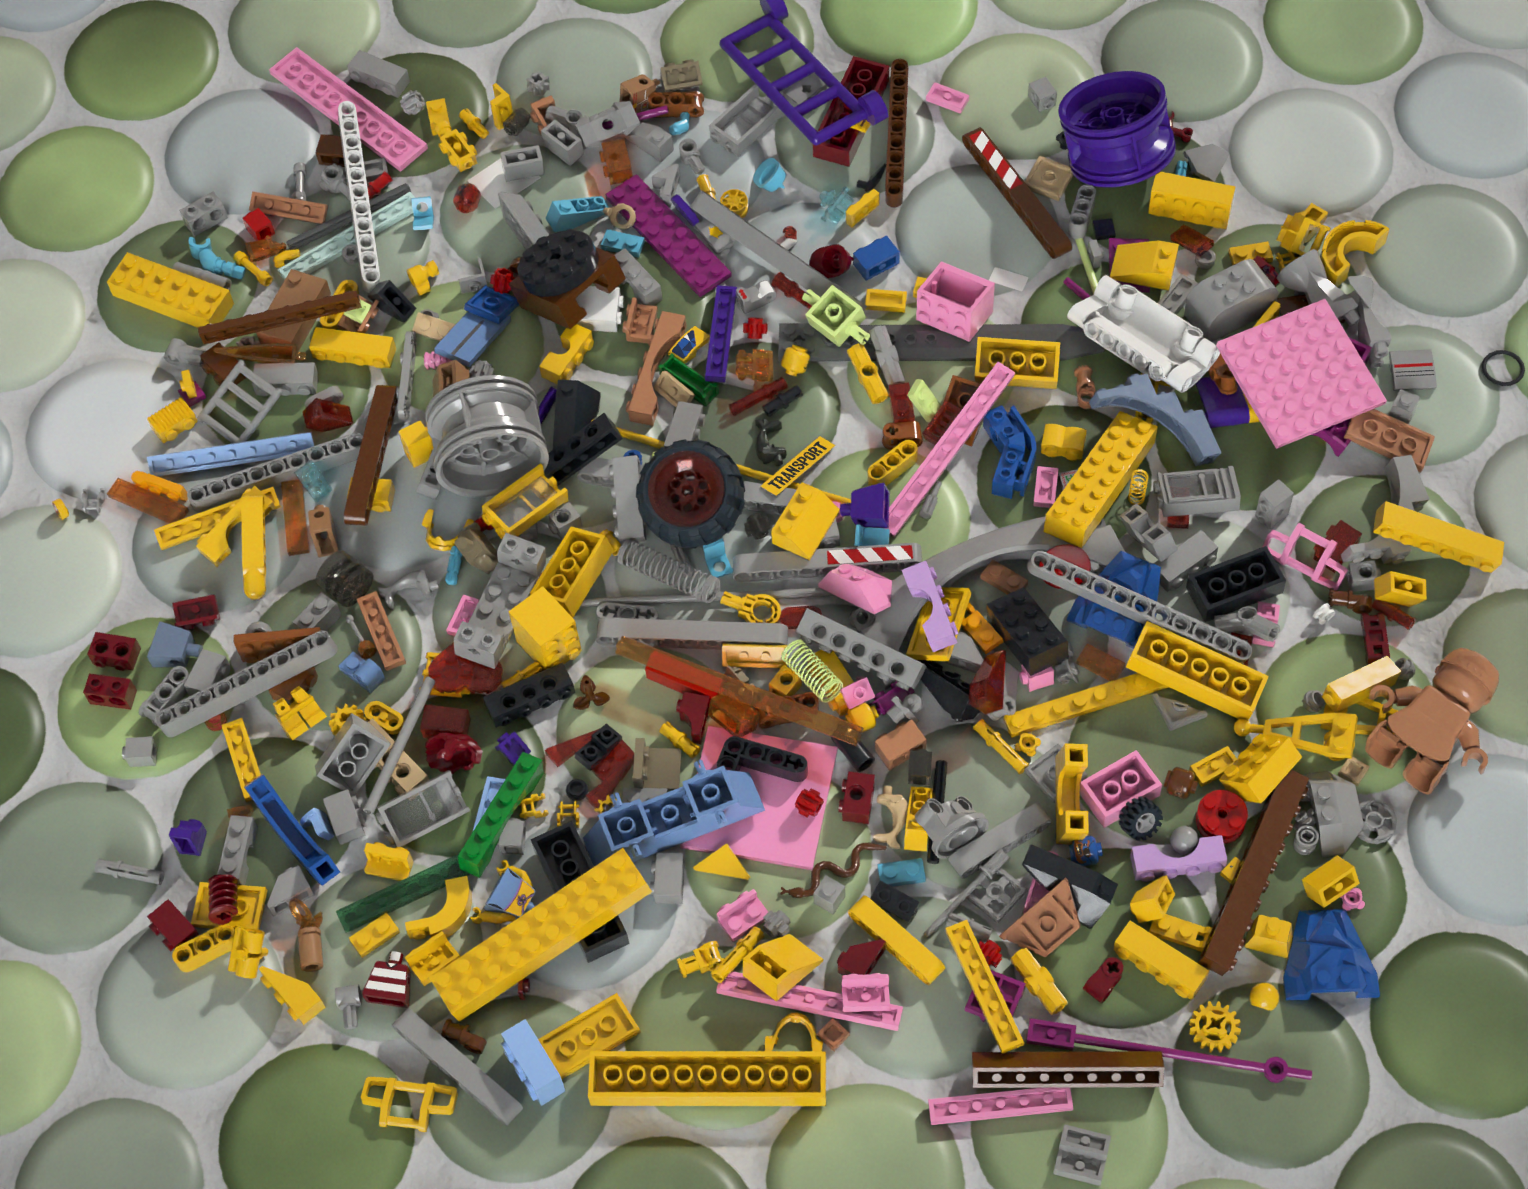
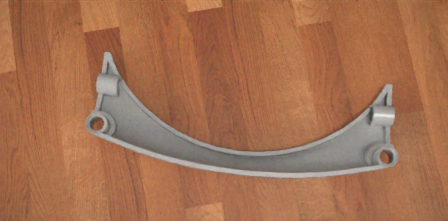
M1045 517L1005 526L971 538L925 561L929 568L934 567L938 578L934 580L936 586L940 585L942 587L948 580L964 569L994 556L1017 551H1048L1055 546L1070 543L1043 532ZM1104 519L1101 520L1083 548H1081L1087 553L1090 561L1106 567L1120 551H1124L1111 525L1106 526ZM901 574L892 580L891 607L876 614L858 607L850 614L849 620L858 633L899 652L909 626L928 600L921 597H912L904 575ZM857 613L864 614V624L857 622ZM878 655L875 658L874 663L876 666L884 662V656ZM890 678L888 682L881 679L885 690L890 688L893 679Z

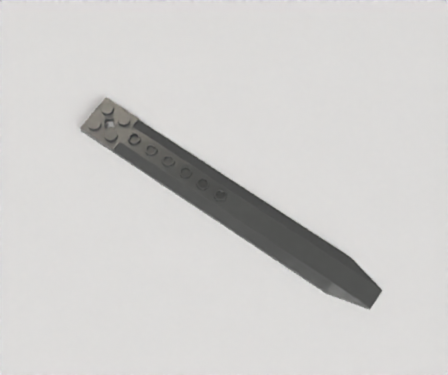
M779 323L778 360L779 362L782 361L786 348L797 345L807 349V353L810 355L809 361H851L847 354V349L855 344H860V342L849 336L838 347L809 323ZM983 324L970 342L930 325H881L886 326L891 343L897 350L899 361H976L978 337L1060 342L1059 361L1105 351L1104 347L1088 338L1082 328L1065 324ZM859 325V327L867 333H869V330L873 329L874 327L880 326ZM871 338L868 341L864 339L866 342L864 347L871 361H876L875 349ZM803 340L804 342H801V345H797L795 341Z

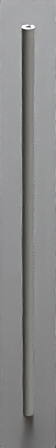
M821 588L728 592L741 598L745 597L747 593L753 596L766 594L773 598L835 596ZM718 592L713 601H721L724 592ZM690 594L585 598L580 607L599 606L605 602L636 605L703 601L702 599H697L696 596L692 597Z

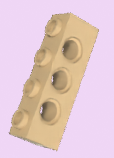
M372 718L368 723L391 743L374 767V769L378 767L382 770L395 741ZM404 750L388 782H392L395 785L394 789L399 795L429 781L428 775ZM404 773H407V774H408V775H407L406 777H404V778H399V776H400L401 774H404ZM417 793V794H415V795L409 797L408 799H409L410 802H411V801H412L414 798H416L419 794Z

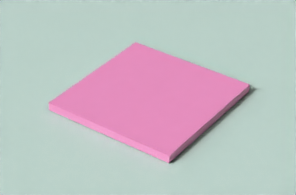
M708 726L700 759L703 761L706 770L717 768V761L725 741L729 737L736 736L805 757L808 765V776L804 781L794 782L741 766L740 772L750 773L765 811L681 843L680 847L688 850L714 853L727 843L737 858L812 870L838 747ZM732 748L730 751L737 752L740 749ZM754 754V755H752L751 757H752V758H758V757H760L761 755H759V754ZM775 760V761H773L772 763H773V764H780L781 761ZM725 767L726 770H732L731 767ZM812 788L820 792L819 796L824 799V803L817 816L809 815L807 818L798 813L799 809L795 807V802L802 790L806 789L809 791Z

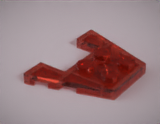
M599 729L549 747L545 750V754L559 767L575 755V752L591 741V735ZM623 740L618 743L604 760L591 770L602 782L585 795L588 802L595 809L600 806L598 799L603 802L606 800L607 795L611 796L620 780H623L634 764V752Z

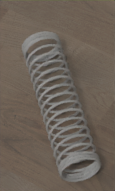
M632 539L625 540L620 546L617 561L623 566L627 565L628 568H633L635 571L638 570L639 573H644L646 576L650 575V578H655L663 584L667 583L668 586H673V588L679 589L681 592L684 591L692 597L696 596L697 599H702L706 603H711L719 592L720 579L715 576H708L706 572L702 574L701 570L696 571L694 567L690 569V565L684 566V563H679L677 559L673 561L672 557L667 558V555L661 556V552L656 553L654 549L650 551L649 547L644 548L643 544L639 545L638 542ZM631 543V546L626 555V559L622 562L623 554L627 546ZM642 546L643 550L639 556V559L636 562V564L633 565V561L635 556L637 555L638 549ZM648 549V554L644 560V563L639 568V562L644 554V551ZM653 551L654 556L649 567L645 570V564L650 553ZM657 554H660L656 567L651 572V566ZM665 556L666 559L662 566V569L659 572V574L656 575V571L661 562V559ZM669 559H671V564L668 568V571L666 575L662 578V573L666 566V563ZM674 562H677V567L672 577L668 580V574ZM682 564L683 568L679 578L674 582V576L678 567ZM688 567L689 569L685 577V580L679 586L680 578L684 572V569ZM694 569V575L691 579V582L685 588L686 580L690 572ZM700 572V577L697 581V584L693 588V590H691L692 582L694 581L696 574ZM704 575H706L705 582L701 590L697 593V588L700 583V580ZM715 581L713 591L707 598V594L710 591L713 582Z

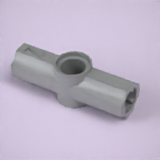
M876 326L869 330V334L875 349L874 354L878 367L882 369L888 388L899 387L905 383V379L899 365L897 350L891 343L886 326Z

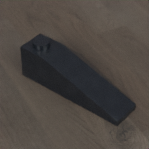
M558 380L553 449L597 417L600 408L601 392L579 380Z
M917 660L927 666L921 681L941 707L951 714L952 719L959 722L974 719L987 706L989 691L974 681L969 684L960 679V674L943 671V666L934 661Z
M1034 845L1029 846L1022 866L1040 885H1044L1048 891H1051L1066 877L1079 922L1089 929L1093 928L1109 907L1118 886L1116 882L1096 871Z

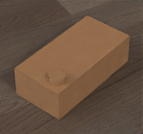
M291 269L268 310L330 296L331 292L328 282L325 279ZM317 318L256 332L261 345L296 356Z

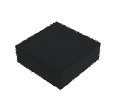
M1112 218L1093 220L1092 226L1095 240L1116 237Z

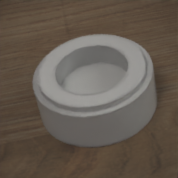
M1210 249L1202 255L1196 253L1195 263L1202 269H1209L1215 264L1216 255Z

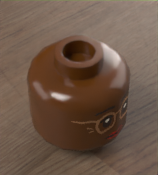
M1175 767L1172 771L1168 770L1164 787L1167 788L1169 795L1187 799L1190 793L1195 794L1199 781H1195L1194 772Z

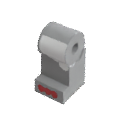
M768 280L760 281L755 286L744 289V287L736 289L737 302L744 314L765 306L777 297V293Z

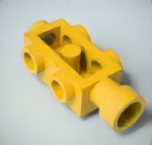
M447 121L437 123L434 130L440 138L441 143H439V147L443 154L448 155L451 165L453 167L456 166L460 172L476 165L477 151L472 144H467L468 139L464 132L459 133L457 129L451 131L452 128Z

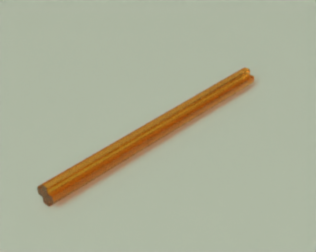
M622 636L616 644L615 654L854 746H857L858 741L861 739L863 727L628 637Z

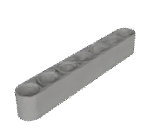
M407 1008L392 1024V1027L400 1036L505 1126H508L523 1110L521 1104L411 1009Z

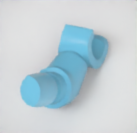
M189 237L191 256L200 260L203 270H208L214 274L222 275L224 273L225 276L243 279L245 267L238 266L236 263L229 261L226 263L225 260L217 257L212 252L210 238L206 239L205 244L197 245L195 238Z

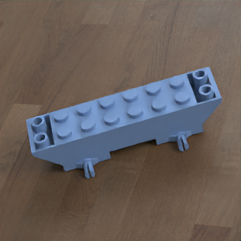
M698 760L701 768L697 761L694 763L698 774L691 779L683 781V787L644 802H641L639 798L628 803H622L619 793H615L617 801L612 794L610 798L614 807L609 811L599 814V820L583 837L594 867L622 848H624L632 862H636L765 811L750 773L726 770L724 766L714 770H706L703 761Z

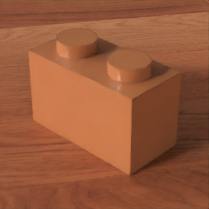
M910 720L900 723L896 726L895 730L888 734H881L875 741V751L890 771L926 750L927 739L914 721Z

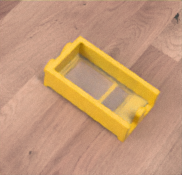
M540 463L483 504L482 519L487 525H492L495 528L497 535L501 539H503L505 533L518 537L557 507L567 503L568 490L566 488L559 490L556 479L554 477L548 479L544 475V468Z

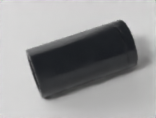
M848 725L840 727L831 736V740L857 772L866 770L875 761L874 756Z

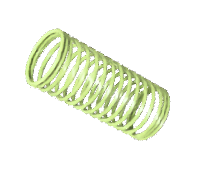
M795 640L784 649L781 656L782 660L816 694L821 702L832 701L839 695L840 689L843 688V682L821 662V659H818V656L806 646L803 640ZM801 645V647H800L799 649H797V650L792 654L791 658H788V656L790 655V653H791L797 646ZM804 652H806V654L799 661L795 662L797 658H799ZM809 655V657H808L802 664H800V665L798 666V664H799L806 656ZM813 658L810 663H808L804 668H802V666L809 659ZM815 662L809 670L804 672L811 663ZM816 665H818V667H817L811 674L808 675V673H809ZM822 668V669L819 671V673H817L814 677L811 678V676H812L818 669ZM823 671H825V672L823 673V675H822L819 679H817L816 681H814L815 678H816L820 673H822ZM825 675H827V677H826L821 683H819V684L817 685V683H818ZM831 678L823 687H821V685L827 679ZM834 684H837L836 687L830 693L824 695L825 692L831 689ZM837 689V691L832 696L823 700L824 697L829 696Z

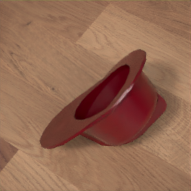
M833 244L815 250L810 257L809 265L825 277L833 278L846 273L854 258L850 256L843 246Z

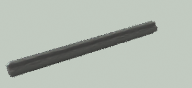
M405 183L370 200L371 213L411 192L409 185ZM351 210L286 242L290 250L298 249L352 223Z

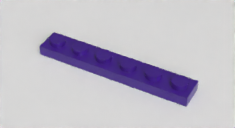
M717 285L705 381L726 382L737 287Z

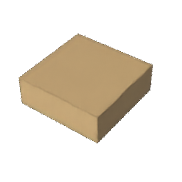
M1354 757L1352 759L1348 758L1340 769L1338 776L1358 787L1370 766Z

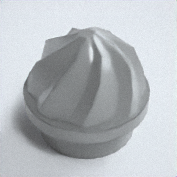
M1400 658L1394 663L1401 670L1398 679L1406 680L1414 676L1416 669L1411 660Z
M1318 690L1308 691L1302 700L1303 707L1309 712L1320 711L1325 705V701L1322 698L1323 694Z

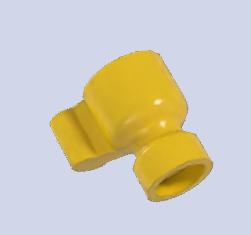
M433 260L427 262L425 266L416 265L407 269L410 282L416 288L419 296L431 291L428 277H435L440 274Z

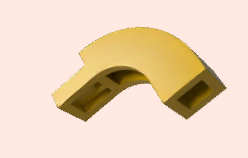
M468 876L445 880L447 900L442 910L436 915L405 922L406 931L410 939L420 940L428 935L432 937L441 931L448 938L460 929L466 921L472 905V891Z

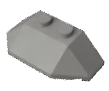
M1329 771L1307 773L1305 776L1309 778L1307 787L1309 788L1311 808L1314 810L1313 816L1316 819L1315 827L1319 834L1318 842L1321 856L1345 855L1348 848L1364 828L1355 784Z

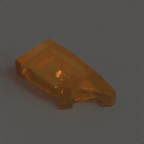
M266 236L265 240L245 243V250L250 262H256L285 251L286 244L283 242L279 244L271 240L272 237Z

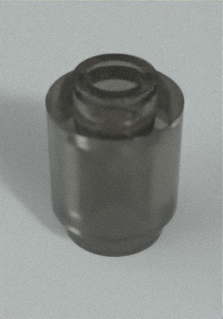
M523 108L515 109L503 122L504 131L510 136H518L529 124L530 114Z

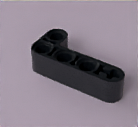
M736 736L729 737L725 741L717 761V768L724 766L731 767V771H740L741 766L794 782L804 781L808 776V765L805 757ZM732 748L740 749L737 752L730 751ZM754 754H759V755H761V756L758 757V758H752V757H751V756L754 755ZM775 760L781 761L780 764H773L772 762Z

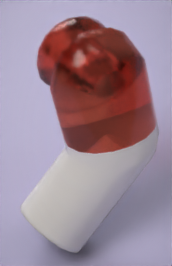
M786 226L783 229L785 241L780 245L787 250L797 243V231L792 226Z

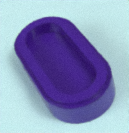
M678 194L674 195L671 198L673 205L689 224L694 227L699 223L697 215Z

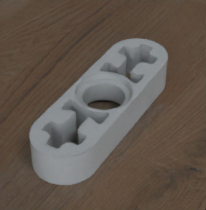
M605 602L601 603L596 609L598 620L601 618H615L616 611H618V618H622L621 616L624 612L630 611L633 613L631 619H637V613H640L639 619H645L648 614L652 615L650 619H658L657 610L651 606ZM609 610L610 613L607 616H603L605 611Z

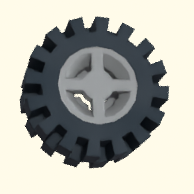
M1140 796L1138 800L1133 798V803L1127 802L1126 805L1128 807L1126 809H1121L1123 814H1119L1121 819L1119 825L1132 839L1137 841L1142 839L1144 841L1147 840L1146 836L1149 838L1153 836V831L1157 833L1158 829L1156 827H1161L1162 823L1159 820H1163V816L1161 815L1162 811L1147 797L1143 798Z

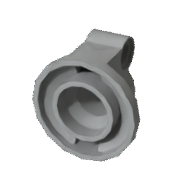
M958 796L955 800H950L943 804L930 798L915 814L917 823L924 828L933 841L932 850L938 858L950 857L960 848L982 836L989 825V821L984 814L975 812L972 803L963 796Z

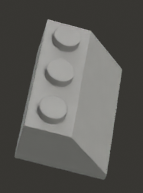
M351 713L316 763V776L343 791L348 789L350 795L354 796L391 743L370 723Z

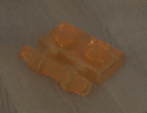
M752 349V354L746 353L745 350L738 351L736 355V375L739 380H745L746 375H752V380L772 382L773 351Z

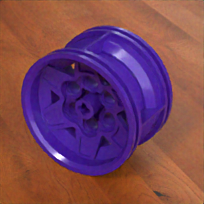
M1111 72L1080 83L1063 97L1059 104L1058 114L1066 139L1071 172L1078 180L1097 187L1126 186L1156 175L1171 162L1175 155L1176 144L1174 133L1169 123L1165 87L1159 79L1143 72Z

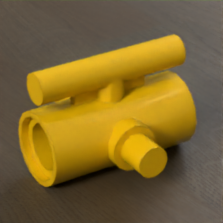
M236 925L228 971L235 972V975L251 979L257 977L260 959L268 955V949L262 947L264 931Z

